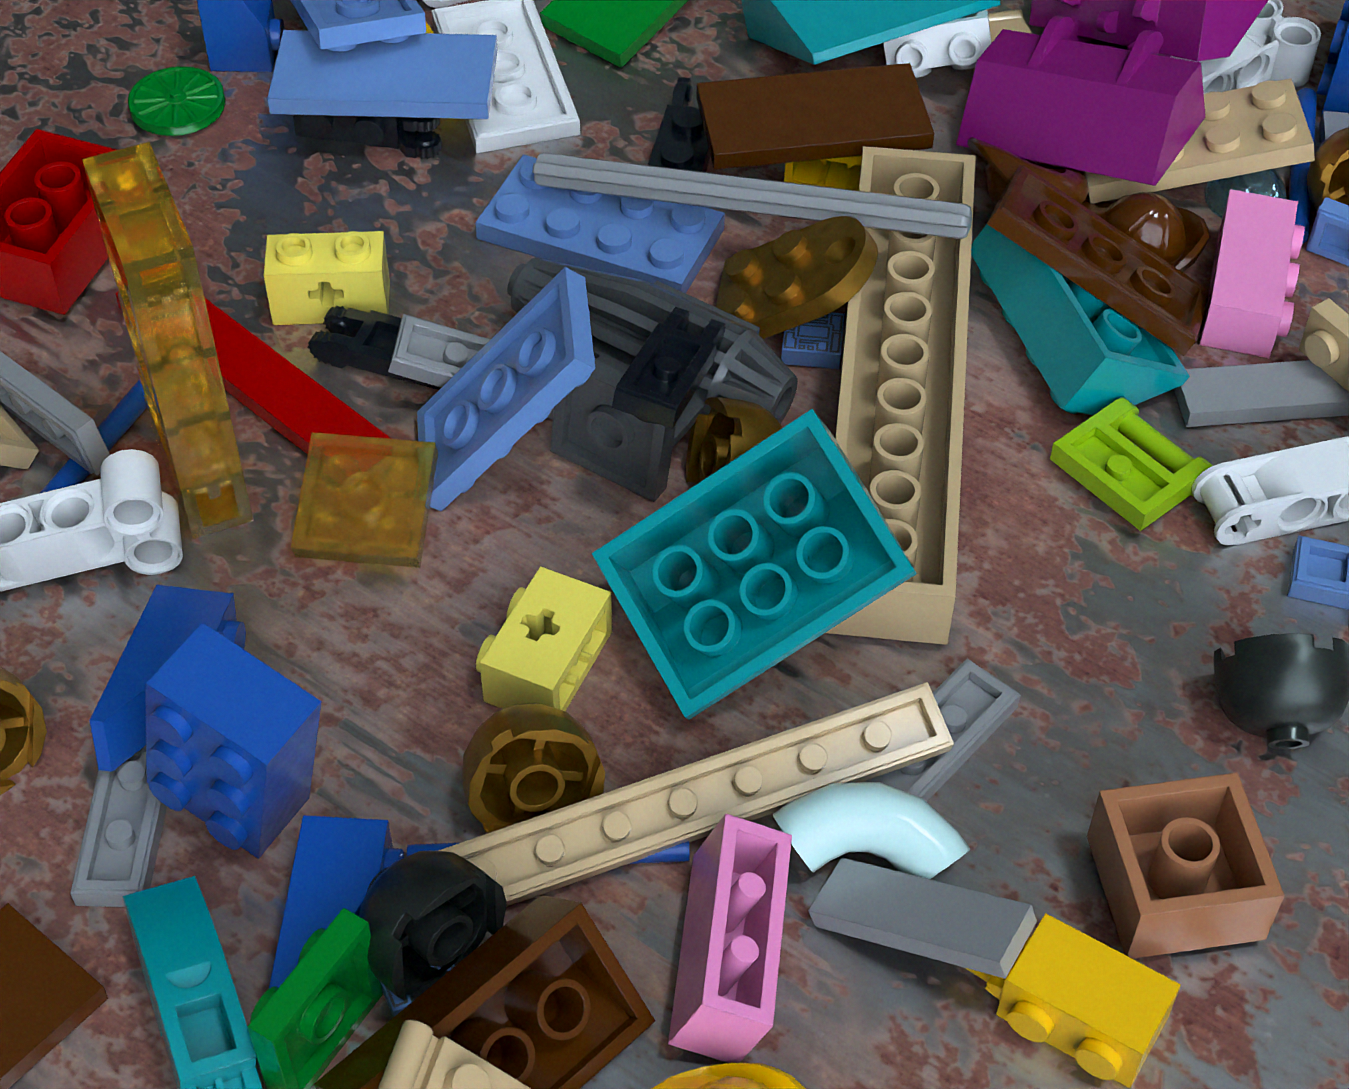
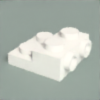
M988 9L884 42L886 64L910 63L915 78L929 74L931 68L952 65V68L955 70L975 68L978 58L992 43Z

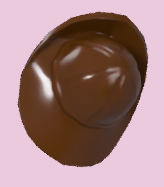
M974 137L968 139L967 144L969 148L986 162L985 174L987 175L988 193L995 206L1008 180L1019 165H1024L1077 202L1082 203L1085 201L1089 187L1087 179L1080 171L1055 165L1032 164L995 145Z
M1140 192L1123 196L1115 203L1099 202L1093 204L1090 201L1080 203L1181 272L1196 262L1210 238L1208 227L1202 217L1188 209L1175 207L1162 195Z

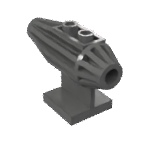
M539 257L532 258L526 264L521 263L513 271L508 282L507 293L511 296V307L517 313L564 267L584 276L586 281L595 370L583 385L575 387L554 407L551 452L655 502L667 488L673 447L695 424L698 414L709 415L712 407L704 403L709 397L740 399L759 404L772 413L780 424L787 415L796 394L798 378L759 336L760 327L659 281L653 284L645 280ZM678 307L689 311L688 333L700 336L711 319L725 323L726 328L713 364L675 426L671 429L660 424L643 422L634 415L612 408V403L618 382L657 324H663L673 309Z

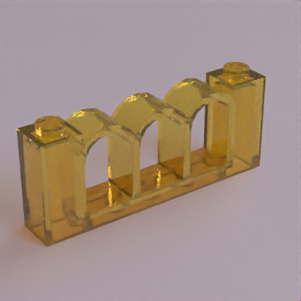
M146 142L82 159L93 204L100 222L103 242L118 288V298L135 353V363L154 436L192 538L196 539L253 521V516L193 245L151 144Z

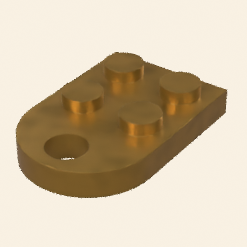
M848 216L827 218L799 230L787 231L779 238L753 249L740 250L730 258L725 259L716 308L760 327L759 336L762 339L823 317L847 303L865 285L877 262L878 248L876 242L860 221Z

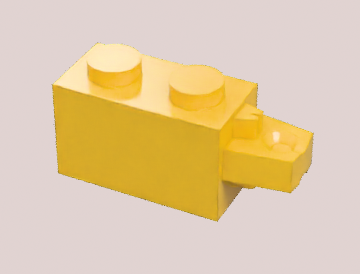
M1047 913L1041 919L1032 936L1028 937L1006 979L965 968L987 982L985 989L1000 1000L996 1015L1008 1021L1016 1033L1033 1042H1046L1075 1058L1080 1067L1089 1074L1103 1080L1113 1079L1128 1088H1131L1166 1024L1181 984Z

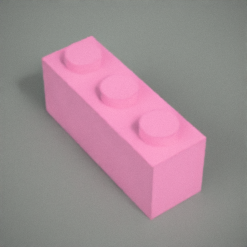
M1230 189L1218 233L1209 295L1200 339L1201 346L1270 358L1276 336H1288L1294 312V303L1284 300L1285 297H1293L1300 264L1291 263L1290 259H1298L1305 226L1295 225L1298 201Z
M725 813L694 854L668 1040L669 1045L724 1062L740 1063L773 1027L792 835Z

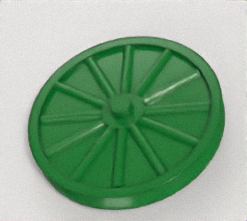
M188 66L169 67L152 72L140 79L132 87L128 96V106L133 121L140 128L150 133L164 136L185 135L206 128L219 118L226 102L223 86L216 76L203 69Z

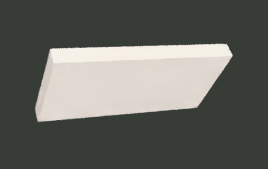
M486 0L431 10L432 23L436 34L497 35L498 51L489 118L465 119L476 153L580 135V119L533 0Z

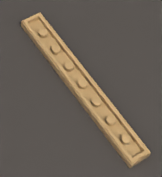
M928 682L438 851L453 852L483 870L503 887L507 906L633 863L684 842H692L707 837L725 813L752 821L775 813L787 803L831 783L863 782L949 752L954 746V742Z

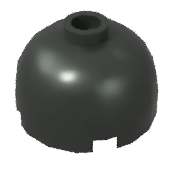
M1305 633L1270 634L1234 641L1235 655L1226 657L1221 648L1214 651V678L1219 704L1228 719L1242 730L1252 735L1267 737L1268 747L1275 749L1305 747L1310 744L1309 735L1330 728L1343 716L1349 702V644L1342 639L1332 637L1333 650L1315 648L1314 634Z
M419 851L381 870L371 881L358 915L369 923L371 938L367 958L371 971L398 998L405 1001V996L411 995L416 999L449 971L447 970L452 965L456 966L478 948L486 932L493 935L503 927L507 906L503 887L476 865L453 852ZM431 965L435 967H442L438 970L436 968L431 967Z

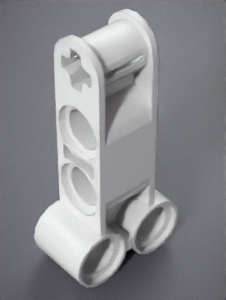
M1268 0L1230 57L1198 61L1202 67L1204 94L1254 86L1263 81H1280L1292 78L1295 88L1303 86L1309 80L1320 41L1321 32L1319 27L1304 18H1284L1282 16L1284 8L1282 1ZM1171 56V58L1183 59V58Z
M1349 436L1223 462L1203 471L1192 485V494L1198 502L1206 505L1216 523L1214 527L1216 539L1221 544L1227 546L1240 545L1349 521ZM1224 476H1228L1230 482L1227 483ZM1234 525L1237 532H1233L1230 526Z
M120 450L110 454L102 462L100 467L101 479L0 503V592L124 561L131 570L146 575L163 574L177 567L183 558L178 503L173 496L161 491L159 464L153 455L141 450Z

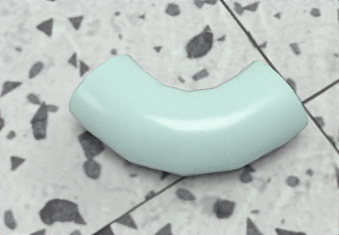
M881 782L831 783L787 803L772 814L781 830L792 835V846L812 872H815L830 860L846 853L869 852L886 859L899 872L931 879L971 850L959 832L924 799Z

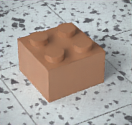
M1238 772L1099 791L1087 839L1126 956L1134 959L1266 940L1285 895Z

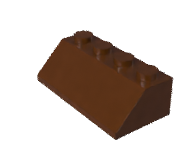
M540 895L313 1085L316 1089H378L403 1022L415 1020L429 1026L433 1031V1036L438 1039L442 1037L449 1038L531 1089H580L651 1026L655 1019L581 902Z

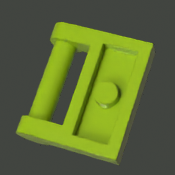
M1121 397L1055 441L1052 446L1050 460L1139 531H1142L1187 497L1193 496L1192 485L1195 479L1203 471L1214 465L1202 456L1194 459L1138 416L1139 409L1127 399Z

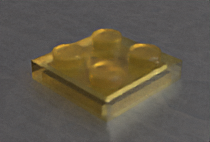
M312 432L291 549L295 557L420 568L438 459L436 443Z

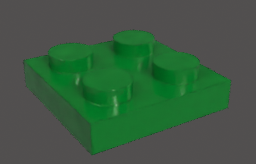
M345 908L339 912L327 929L319 928L308 938L300 952L297 966L280 987L273 986L261 996L253 1009L250 1024L247 1028L266 1089H311L383 996L381 982L371 971L367 958L371 938L369 923Z

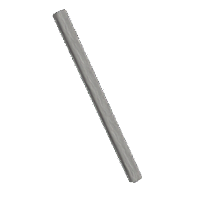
M551 153L539 154L536 163L533 164L535 183L542 187L812 221H822L837 216H848L857 219L867 228L954 239L966 238L972 223L971 207L964 203Z

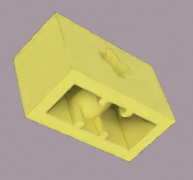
M384 231L267 235L263 275L273 325L323 324L325 321L324 317L331 307L335 308L336 305L338 307L343 306L345 309L352 308L368 313L373 310L389 315L390 277Z
M540 566L528 587H520L514 593L508 606L506 621L497 636L489 635L479 650L476 670L481 673L484 702L502 709L515 704L540 703L566 711L612 633L611 592Z

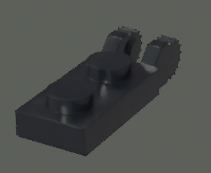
M678 77L673 91L672 105H667L648 163L650 166L700 172L707 171L711 156L700 111L698 108L688 106L693 92L691 78Z
M293 115L295 134L298 136L400 149L406 157H421V159L434 158L435 155H439L442 147L441 137L433 131L440 125V118Z
M336 305L335 308L331 307L324 317L325 321L323 324L326 325L325 328L329 332L316 331L308 342L309 353H312L319 362L330 363L331 366L338 368L349 365L354 368L429 388L441 389L438 386L388 372L402 319L400 317L373 310L368 313L352 308L345 309L343 306L338 307Z
M675 307L663 324H657L618 382L614 392L612 408L634 415L643 422L660 424L673 429L713 364L714 357L719 351L723 340L726 324L711 319L702 334L697 336L687 332L689 311Z

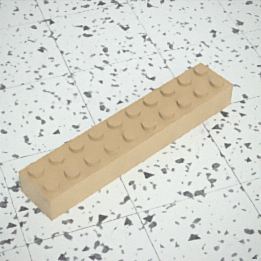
M863 146L859 191L964 203L971 207L972 223L969 233L964 239L865 227L876 242L878 257L875 268L865 285L848 301L835 439L862 480L917 574L826 632L829 634L948 644L956 597L976 155Z

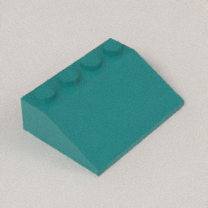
M741 0L749 38L813 65L1001 5L1000 0Z
M813 409L804 413L591 553L682 714L688 720L917 574L857 472L831 431Z

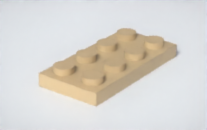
M1292 78L1280 81H1263L1254 86L1224 92L1205 93V119L1156 186L1083 171L1088 181L1090 203L1094 204L1120 199L1123 196L1140 192L1151 193L1315 161L1314 142Z

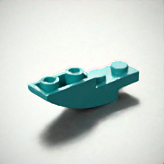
M192 876L124 895L123 903L160 1036H163L177 1089H262L256 1068L257 1057L222 946L196 877Z

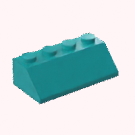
M988 224L973 241L971 256L980 269V278L992 289L1003 308V317L1015 328L1025 345L1026 356L1039 369L1050 387L1052 400L1064 411L1072 414L1079 412L1095 415L1121 397H1124L1133 405H1137L1183 385L1190 377L1171 347Z

